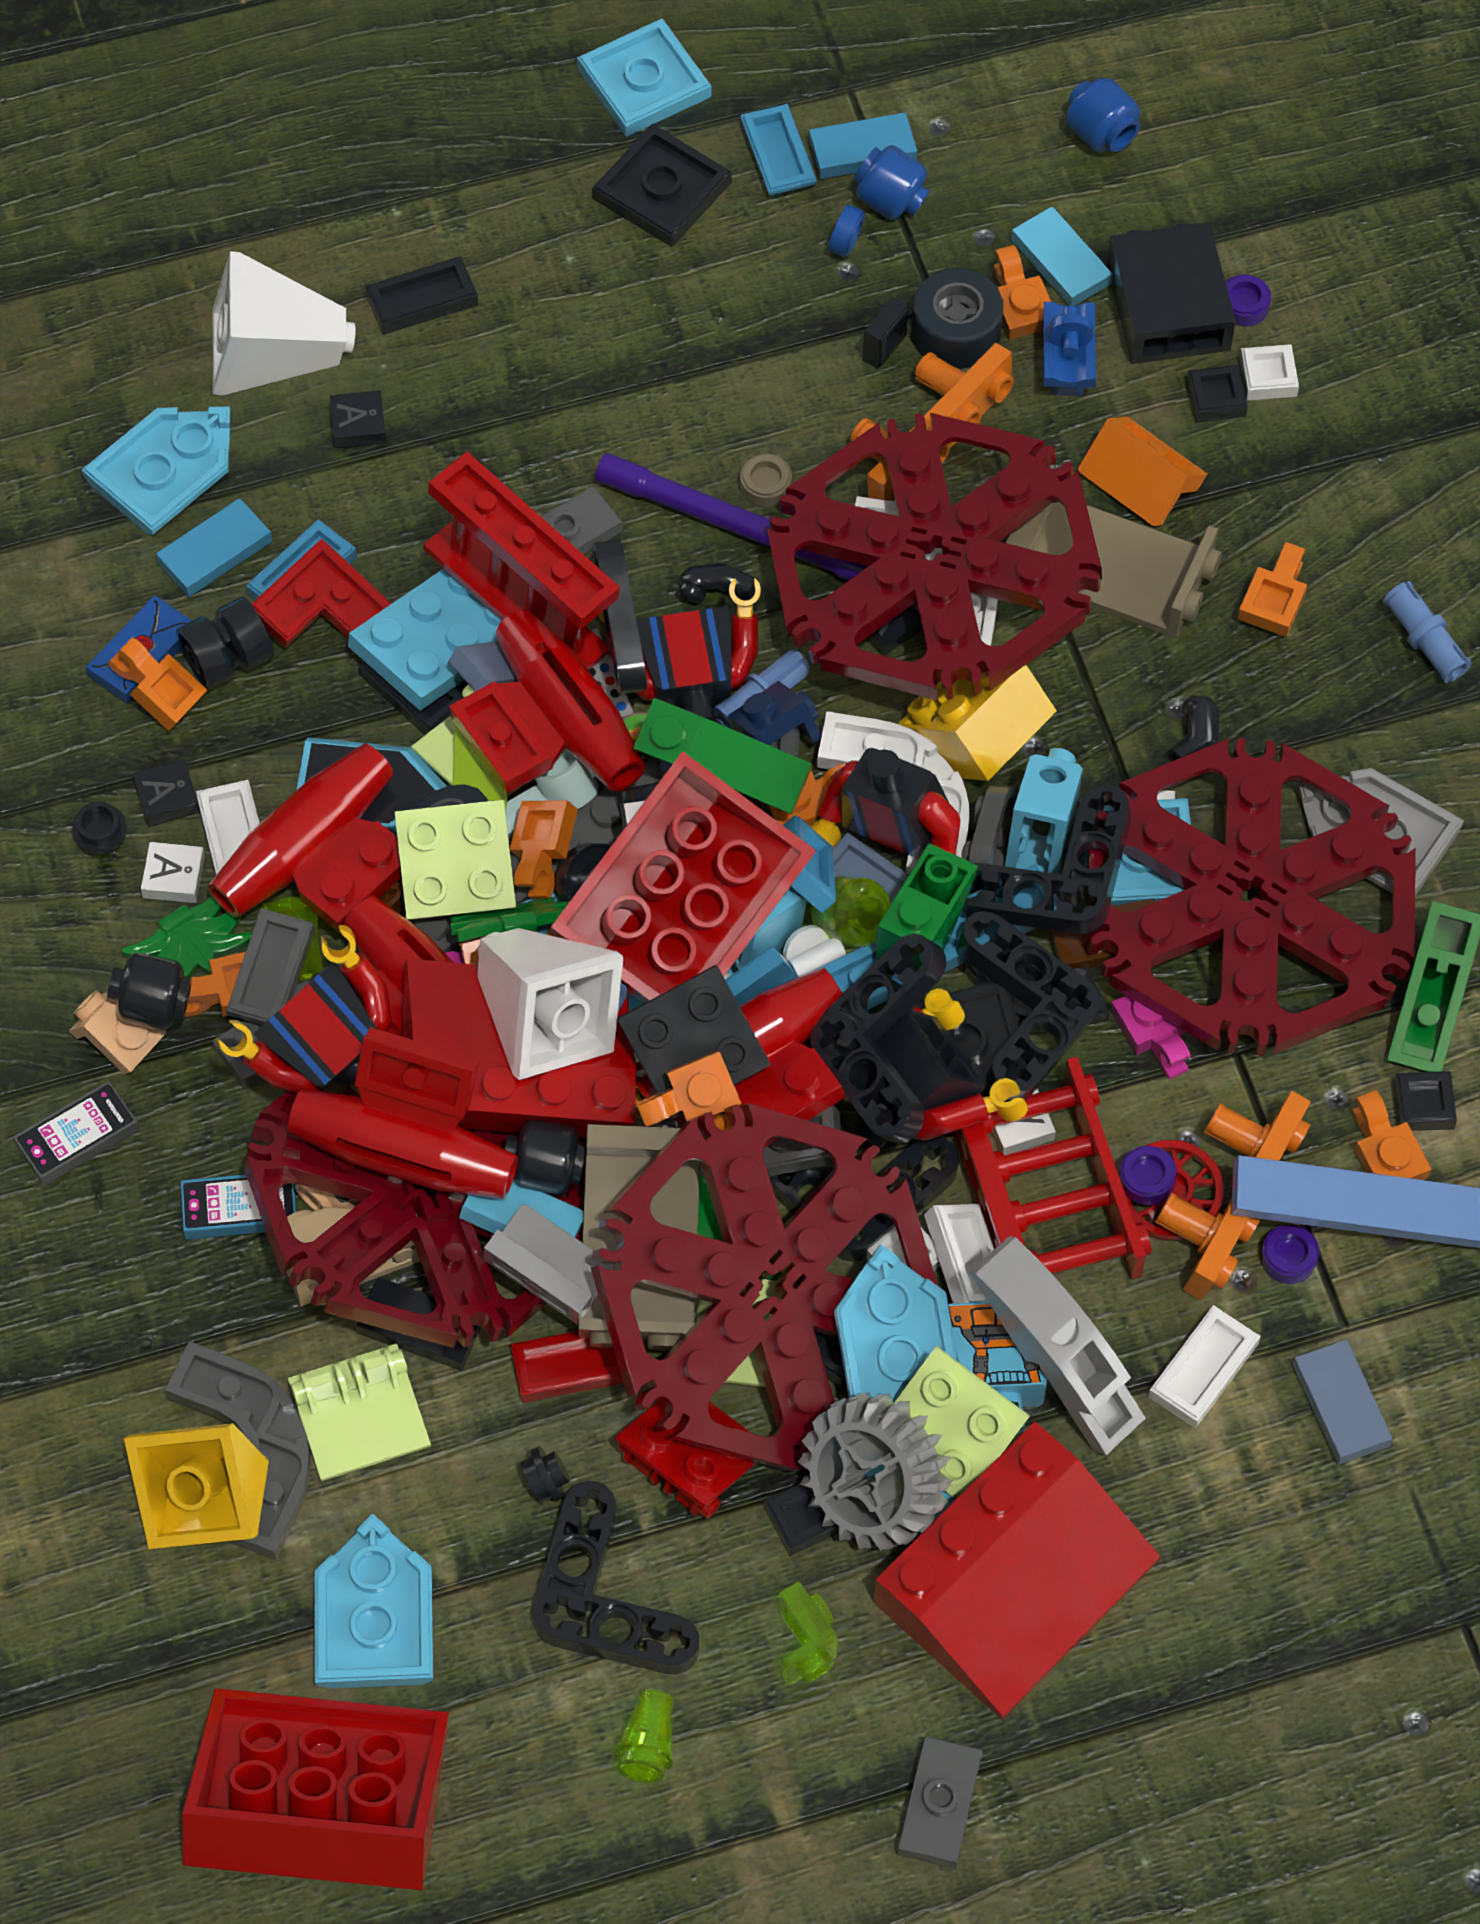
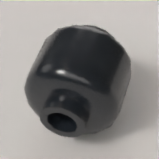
M134 953L126 961L124 969L113 968L108 986L107 1000L117 1002L116 1012L122 1022L161 1031L167 1030L173 1025L175 1019L184 1020L191 992L192 977L184 976L183 966L176 960Z
M527 1120L522 1124L519 1135L508 1134L505 1150L518 1156V1165L513 1180L518 1187L543 1192L550 1196L562 1197L567 1194L571 1185L580 1186L587 1142L579 1140V1133L575 1126L559 1122Z

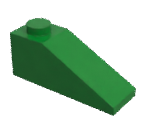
M653 698L634 745V749L642 755L672 766L683 751L738 793L792 815L813 766L810 762L656 698Z
M1430 901L1387 1060L1428 1072H1442L1480 939V914Z

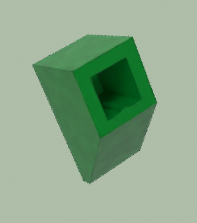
M928 843L878 925L876 960L885 954L899 939L914 933L925 936L938 944L944 951L950 941L976 876L978 865ZM920 952L913 958L916 964L915 971L919 970L923 965L919 959Z

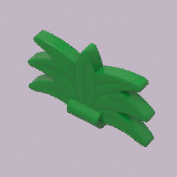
M211 896L196 907L188 909L186 905H182L156 922L159 929L152 936L139 943L124 947L122 955L125 958H129L134 953H143L173 959L180 962L183 966L184 976L191 977L197 968L210 975L209 960L247 946L252 932L233 934L243 914L239 917H234L227 912L218 916L222 907Z
M550 897V899H537L521 903L513 909L450 916L451 935H457L458 942H464L487 936L493 932L502 933L516 928L536 932L538 926L554 923L569 901L555 902V897Z

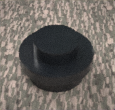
M98 801L85 805L80 809L72 823V834L76 844L82 850L91 854H106L115 850L122 844L127 833L123 814L117 808L105 802Z
M540 1446L531 1449V1456L521 1461L520 1464L536 1498L540 1503L552 1497L556 1502L565 1498L562 1486L569 1483L570 1479L558 1454L553 1451L546 1455Z

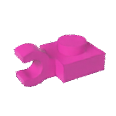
M1128 996L1112 1001L1111 1014L1136 1055L1151 1049L1168 1080L1189 1071L1184 1060L1189 1059L1191 1055L1180 1037L1185 1035L1184 1030Z

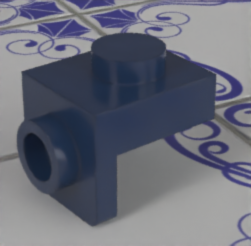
M780 681L775 682L761 693L752 695L741 707L727 716L733 730L767 745L776 742L796 727L799 729L800 736L811 744H815L821 739V734L814 721L819 717V714L811 699L802 691L796 694Z

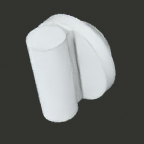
M808 925L797 929L787 939L783 949V957L789 962L798 977L846 955L845 949L838 937L833 938L825 929L815 925Z

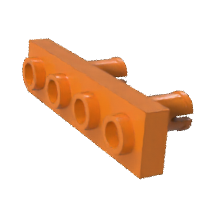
M995 342L966 372L953 367L932 352L927 353L916 367L915 379L920 384L926 385L943 396L924 416L927 430L933 429L930 413L979 424L982 415L995 402H1002L1013 387L1012 352ZM868 418L861 420L852 432L851 441L876 424ZM880 427L882 436L887 439V431ZM956 442L948 443L942 447L940 451L941 463L945 461L950 448ZM871 457L878 464L867 474L868 498L895 502L887 463L881 458Z
M1291 1090L1271 1125L1266 1123L1264 1127L1220 1103L1203 1133L1245 1156L1280 1161L1286 1149L1295 1153L1311 1124L1303 1121L1302 1118L1311 1101ZM1171 1193L1155 1223L1199 1247L1197 1252L1201 1256L1182 1290L1202 1301L1213 1284L1221 1289L1224 1288L1239 1261L1230 1255L1238 1239L1247 1244L1261 1219L1231 1215L1232 1198L1223 1215L1218 1213L1214 1217L1178 1197L1176 1194Z

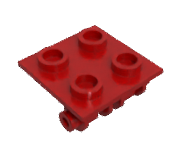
M658 1401L615 1437V1440L620 1443L618 1450L625 1454L623 1461L628 1465L632 1464L647 1477H650L652 1484L658 1485L666 1479L667 1481L663 1488V1492L666 1495L670 1496L679 1489L675 1499L690 1509V1513L696 1517L701 1514L709 1519L721 1504V1500L718 1497L755 1466L757 1462L668 1439L677 1431L682 1418L675 1427L659 1432L655 1427L665 1415V1406L661 1401ZM709 1401V1415L716 1423L749 1432Z

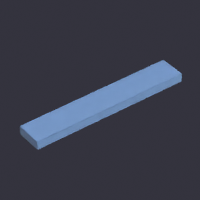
M1238 1155L1233 1162L1231 1215L1480 1248V1188Z

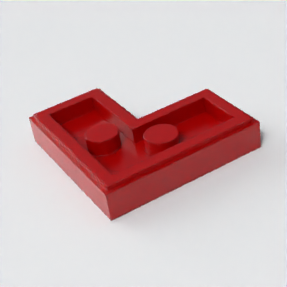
M321 538L252 603V606L258 613L265 629L286 648L321 614L349 639L351 631L392 603Z

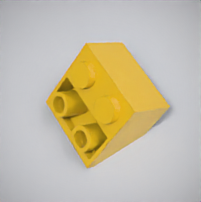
M1027 665L1023 666L991 691L989 679L985 673H982V692L976 695L974 694L972 683L969 680L960 679L952 685L954 699L947 700L943 695L942 684L938 682L935 685L938 701L922 696L917 697L908 706L907 711L909 713L898 725L907 727L933 742L938 747L937 752L948 762L954 772L958 771L961 778L989 781L1056 712V709Z

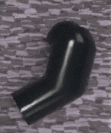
M722 563L689 566L681 574L680 577L683 578V581L678 588L679 596L689 601L700 603L706 597L707 588L717 589L729 594L730 584L736 578L735 595L737 598L747 601L755 594L754 578L756 577Z
M1191 696L1184 701L1181 713L1187 714L1184 720L1188 723L1189 734L1167 751L1171 762L1218 743L1219 709L1211 698L1207 696Z

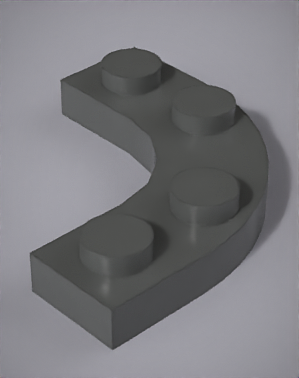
M189 1341L165 1389L167 1399L216 1417L227 1424L233 1423L269 1461L258 1535L253 1539L228 1542L277 1560L301 1509L309 1484L310 1451L303 1423L290 1397L267 1374L241 1360Z

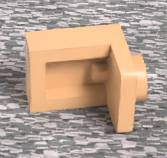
M95 990L75 1010L74 1014L79 1020L69 1032L76 1039L85 1036L123 1074L130 1073L161 1040L166 1032L164 1030L161 1031L122 1022L117 1016V1002L107 1000V992L101 994L98 990Z

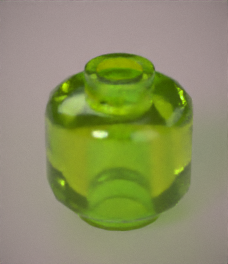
M836 876V902L823 913L812 905L811 917L813 925L823 929L828 939L835 938L840 940L843 946L861 948L876 942L878 925L891 906L890 897L882 885L870 878Z

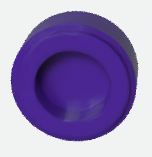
M1237 275L1226 281L1236 320L1235 325L1247 327L1263 321L1269 312L1271 292L1267 284L1260 278L1252 275Z
M1141 1146L1133 1149L1124 1157L1120 1167V1180L1125 1195L1132 1201L1143 1205H1154L1166 1200L1175 1188L1176 1165L1172 1157L1158 1147Z
M1282 1225L1273 1229L1266 1236L1261 1251V1263L1265 1272L1272 1279L1284 1284H1296L1308 1279L1314 1272L1319 1257V1246L1315 1237L1308 1230L1297 1225Z

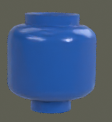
M1099 78L1093 82L1084 81L1070 94L1068 100L1070 106L1066 114L1067 125L1093 151L1097 153L1110 150L1118 152L1128 146L1138 134L1140 129V123L1138 122L1140 118L1139 105L1112 79Z
M894 145L887 146L882 151L875 147L853 178L859 184L856 190L859 200L888 220L898 219L905 211L914 216L930 193L928 189L923 187L928 174L926 167Z

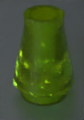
M654 1689L643 1690L639 1693L637 1705L614 1752L615 1758L618 1760L617 1769L627 1779L640 1783H656L664 1778L665 1771L669 1770L673 1765L672 1707L674 1700L669 1694Z

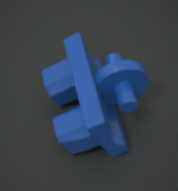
M1044 302L1043 387H1052V394L1079 396L1083 393V387L1095 388V303L1085 302L1076 306H1064L1055 302Z

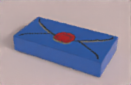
M154 595L86 666L88 677L128 704L133 699L130 693L139 684L119 676L111 669L108 662L131 637L138 640L158 663L168 653L173 657L181 649L176 629L192 620Z

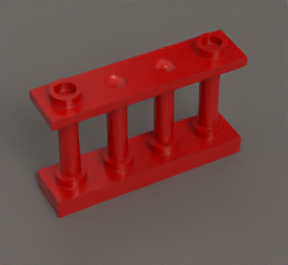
M468 451L429 481L428 494L453 515V520L423 544V550L501 620L517 610H530L573 649L588 670L610 653L609 646L590 630L587 624L618 599L620 586Z
M1078 1057L1067 1059L1063 1079L1064 1086L1032 1094L1025 1101L1028 1106L1026 1115L1016 1121L1072 1108L1081 1134L1080 1136L1004 1155L1001 1150L993 1151L988 1134L993 1133V1127L1016 1121L1002 1119L997 1111L989 1113L987 1121L953 1131L976 1202L981 1206L994 1248L998 1247L1009 1236L1016 1237L1025 1246L1021 1234L1026 1233V1226L1106 1206L1115 1235L1037 1255L1035 1250L1030 1252L1051 1274L1123 1256L1130 1279L1142 1277L1146 1256L1151 1255L1150 1238L1144 1223H1135L1095 1108L1100 1105L1096 1082L1092 1074H1083ZM1089 1157L1098 1185L1025 1204H1020L1018 1200L1010 1201L1005 1184L1010 1182V1176Z

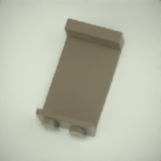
M1059 502L1050 504L1010 533L1006 543L1051 555L1067 553L1073 546V540L1065 508ZM1087 505L1102 567L1103 580L1100 579L1099 592L1080 590L1077 593L1090 596L1092 608L1177 638L1184 621L1187 620L1193 623L1198 614L1204 596L1203 592L1198 591L1203 579L1212 581L1219 567L1222 552L1215 549L1218 528L1209 525L1200 545H1196Z
M588 1124L583 1244L593 1251L600 1248L615 1251L617 1247L616 1237L610 1232L598 1229L599 1222L606 1219H623L614 1214L603 1212L681 1128ZM694 1159L686 1161L652 1198L650 1210L657 1222L697 1234L700 1161ZM642 1282L636 1283L632 1288L631 1302L642 1340H648L647 1348L671 1350L695 1324V1297ZM598 1296L583 1318H579V1337H590V1346L613 1348Z

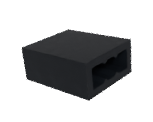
M1210 222L1193 225L1182 223L1171 228L1149 231L1131 230L1120 235L1110 236L1107 268L1113 274L1111 285L1131 364L1231 351L1236 320Z

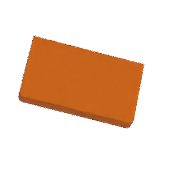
M1128 416L1108 418L1078 467V471L1152 526H1161L1181 493L1198 491L1207 476L1205 471Z

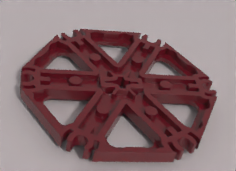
M920 413L915 414L916 427L913 431L908 433L900 432L897 429L895 419H888V438L885 439L881 434L879 422L786 488V495H781L779 502L781 513L792 515V517L781 519L772 516L770 519L771 530L767 528L787 635L788 638L792 635L793 645L796 648L811 640L818 641L809 648L810 661L814 665L820 664L822 671L938 701L936 681L941 682L943 695L947 700L954 699L952 685L960 679L969 680L973 685L974 694H981L983 688L982 673L987 675L991 691L1085 622V614H1090L1091 597L1077 592L1080 590L1099 592L1100 579H1103L1102 567L1079 471L1074 474L1073 464L1070 461L1056 469L1048 468L1056 462V452L1052 445L1045 447V440L930 413L933 429L927 430L925 418ZM951 442H962L1002 452L1009 457L1010 462L1005 469L951 507L940 458V451L943 446ZM870 457L881 458L888 466L898 516L832 500L825 495V489L829 484L864 459ZM1059 502L1065 508L1073 540V546L1067 553L1051 555L999 542L1050 504ZM934 548L942 549L943 555H936L933 561L926 560L925 554H931ZM805 550L869 567L821 600H810L801 592L795 555L797 551ZM971 593L1042 610L1044 614L1007 643L1000 646H990L985 644L980 638ZM917 602L927 649L923 658L915 662H906L867 652L857 647V644Z
M1239 738L1235 745L1233 758H1231L1228 751L1229 739H1226L1119 783L1118 787L1125 792L1131 811V823L1124 853L1185 890L1132 912L1119 911L1110 904L1108 916L1104 924L1096 931L1084 934V941L1090 938L1087 949L1090 955L1101 950H1108L1115 955V957L1104 961L1101 969V974L1104 978L1111 977L1110 986L1161 1015L1164 1019L1215 1050H1219L1221 1043L1219 1032L1223 1030L1227 1032L1225 1037L1227 1053L1235 1052L1238 1036L1249 1035L1256 1041V1055L1263 1056L1269 1041V1034H1271L1274 1043L1272 1055H1275L1383 1009L1386 1001H1391L1396 990L1394 984L1384 979V974H1392L1405 981L1415 960L1416 848L1406 853L1412 841L1409 835L1403 836L1400 839H1391L1385 835V832L1395 828L1398 820L1396 813H1387L1390 805L1286 744H1281L1279 751L1280 762L1274 761L1276 747L1273 741L1267 740L1263 756L1254 758L1245 751V738ZM1211 772L1220 775L1225 780L1224 844L1163 809L1158 803V794L1164 789L1203 773ZM1287 781H1304L1343 804L1348 809L1350 819L1345 824L1280 850L1282 786ZM1105 811L1097 813L1099 831L1106 833L1105 822L1108 815ZM1101 849L1088 850L1087 868L1096 869L1103 866L1107 862L1109 854ZM1379 872H1384L1392 881V927L1384 933L1370 932L1316 899ZM1252 886L1260 890L1259 899L1253 898L1249 903L1241 899L1243 890L1248 891ZM1086 898V906H1091L1090 899ZM1221 939L1219 1001L1210 1006L1199 1005L1162 983L1152 974V967ZM1278 945L1346 985L1347 991L1338 997L1300 1013H1289L1283 1010L1277 1001Z
M351 1085L346 1089L356 1096H360ZM285 1092L259 1113L252 1138L266 1142L268 1145L263 1146L257 1143H249L244 1171L281 1275L283 1276L288 1269L294 1267L289 1281L293 1288L305 1279H312L318 1282L319 1285L314 1289L311 1303L314 1306H319L326 1302L325 1313L454 1348L457 1340L463 1347L470 1346L474 1336L473 1325L486 1329L491 1342L498 1341L502 1326L505 1329L506 1338H508L547 1304L527 1289L513 1299H506L499 1294L488 1263L483 1260L484 1253L476 1235L480 1234L492 1238L494 1233L459 1218L462 1207L468 1197L467 1194L436 1190L432 1201L431 1196H427L424 1189H416L417 1184L350 1164L289 1133L287 1130L288 1120L297 1093ZM466 1129L505 1149L508 1134L519 1135V1133ZM586 1157L580 1186L571 1185L568 1191V1198L552 1196L581 1210H584ZM296 1183L361 1201V1203L314 1241L303 1243L292 1232L278 1190L285 1184ZM582 1224V1226H581V1228H580V1230H579V1232H578V1234H577V1237H576V1239L579 1240V1241L582 1242V1243H583V1224ZM411 1240H413L437 1305L434 1311L427 1314H419L369 1300L363 1296L359 1289V1284Z
M745 1103L741 1106L736 1104L724 1109L728 1123L725 1131L720 1130L716 1126L711 1111L689 1119L603 1213L614 1214L623 1220L616 1218L606 1219L599 1222L598 1229L612 1233L616 1237L617 1247L615 1251L603 1248L594 1250L592 1258L601 1264H614V1270L605 1269L600 1265L590 1268L627 1397L636 1396L640 1388L647 1383L649 1390L639 1395L634 1406L639 1411L644 1410L652 1405L655 1399L661 1401L665 1406V1415L655 1428L659 1432L671 1429L682 1418L677 1431L668 1439L793 1472L799 1469H807L797 1462L803 1453L809 1451L802 1442V1439L806 1437L808 1432L814 1429L812 1422L815 1421L816 1417L830 1409L831 1404L835 1403L815 1332L839 1338L834 1310L855 1281V1279L824 1270L874 1215L884 1214L895 1224L906 1265L924 1279H929L937 1286L938 1284L907 1179L897 1181L893 1190L888 1192L886 1186L896 1181L900 1170L894 1166L886 1169L881 1176L875 1175L871 1170V1160L880 1151L876 1145L860 1151L855 1156L860 1144L868 1138L750 1103ZM771 1137H779L823 1150L829 1154L834 1165L830 1175L784 1225L763 1157L764 1144ZM694 1159L701 1162L724 1242L660 1224L651 1214L650 1204L652 1198L688 1160ZM777 1252V1254H776V1255L773 1257V1259L769 1262V1260L772 1258V1256ZM784 1270L777 1278L779 1281L775 1285V1290L779 1297H767L751 1306L760 1296L759 1292L764 1286L759 1276L766 1278ZM801 1276V1277H802V1280H801V1281L798 1283V1285L794 1288L792 1285H793V1284L797 1281V1279ZM638 1282L713 1303L662 1360L652 1358L646 1352L631 1302L632 1288ZM769 1312L770 1316L764 1320L763 1317ZM754 1349L778 1427V1431L771 1437H764L720 1425L710 1417L708 1411L710 1398Z

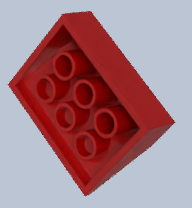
M682 751L556 919L547 935L617 951L623 956L621 983L627 987L628 994L642 1003H646L714 965L719 967L724 977L817 850Z
M406 959L402 1037L479 1060L470 1109L464 1119L457 1124L464 1129L520 1133L521 1126L525 1121L540 1120L571 1124L578 1130L579 1138H587L588 1124L633 1126L635 1124L634 1050L618 1021L616 1024L614 1052L518 1080L512 1074L477 977L478 965ZM627 995L618 1011L617 1018L629 1012Z
M1035 1421L876 1578L874 1604L1003 1720L1160 1560V1555L1079 1459Z
M215 1688L182 1813L183 1866L423 1891L432 1845L449 1724V1712Z

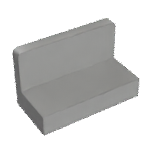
M525 1204L519 1207L502 1232L497 1229L484 1247V1261L577 1325L579 1318H583L598 1297L590 1267L600 1265L605 1269L614 1270V1264L605 1265L595 1261L592 1258L593 1250Z

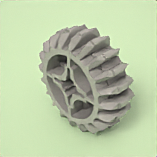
M869 1392L858 1393L847 1400L843 1398L831 1404L830 1409L819 1414L815 1421L812 1422L814 1429L808 1432L806 1437L802 1439V1442L809 1451L803 1453L802 1457L797 1461L810 1471V1474L806 1475L799 1484L813 1489L815 1497L812 1498L808 1507H821L826 1513L822 1526H832L836 1523L839 1526V1541H849L856 1538L859 1549H869L877 1545L880 1551L884 1549L889 1550L902 1543L906 1545L917 1539L919 1534L924 1532L937 1519L935 1514L943 1510L944 1505L948 1503L941 1492L946 1490L953 1480L941 1473L940 1469L947 1465L950 1457L937 1454L934 1447L942 1435H928L924 1430L928 1416L918 1415L914 1418L910 1417V1401H899L893 1404L890 1393H880L874 1397ZM879 1465H884V1470L869 1478L865 1476V1473Z

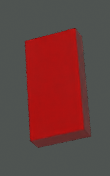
M579 1331L511 1344L522 1403L623 1384L614 1348L590 1346V1337H579Z

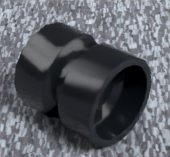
M243 596L218 608L213 620L201 616L176 629L177 639L184 657L198 682L207 691L234 678L236 667L240 666L248 671L274 657L273 646L264 624L252 604Z

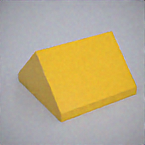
M233 1423L131 1434L124 1438L148 1549L253 1539L258 1535L269 1461Z

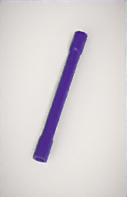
M605 453L601 458L596 470V482L634 497L649 499L770 547L767 528L771 530L770 519L656 475L646 467L610 453ZM799 550L795 555L796 558L829 570L839 578L847 581L869 567L805 550Z

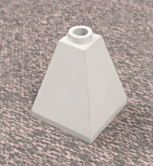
M229 252L212 309L213 395L223 396L337 366L340 363L343 352L352 353L355 342V323L346 322L345 307L240 252Z
M520 928L502 933L493 932L484 938H480L477 977L512 1074L518 1080L614 1052L623 956L617 951Z

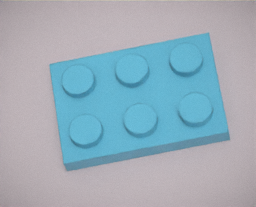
M443 568L349 633L348 647L421 711L464 681L462 676L448 661L456 647L498 641L496 629L502 620Z

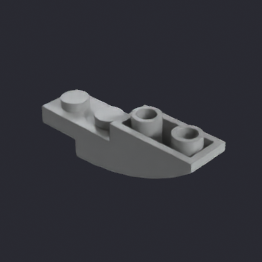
M1009 1236L970 1271L971 1276L1025 1361L1036 1363L1040 1366L1094 1452L1107 1455L1146 1419L1125 1386V1383L1131 1377L1115 1352L1060 1282L1016 1237Z

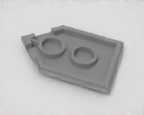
M1372 768L1350 771L1349 776H1343L1342 778L1390 805L1387 813H1396L1398 816L1395 828L1385 832V835L1391 839H1400L1406 835L1411 837L1412 841L1406 853L1416 848V896L1457 837L1464 820ZM1298 780L1297 786L1312 837L1343 825L1350 819V813L1343 804L1304 781ZM1379 872L1366 878L1392 893V881L1386 873Z

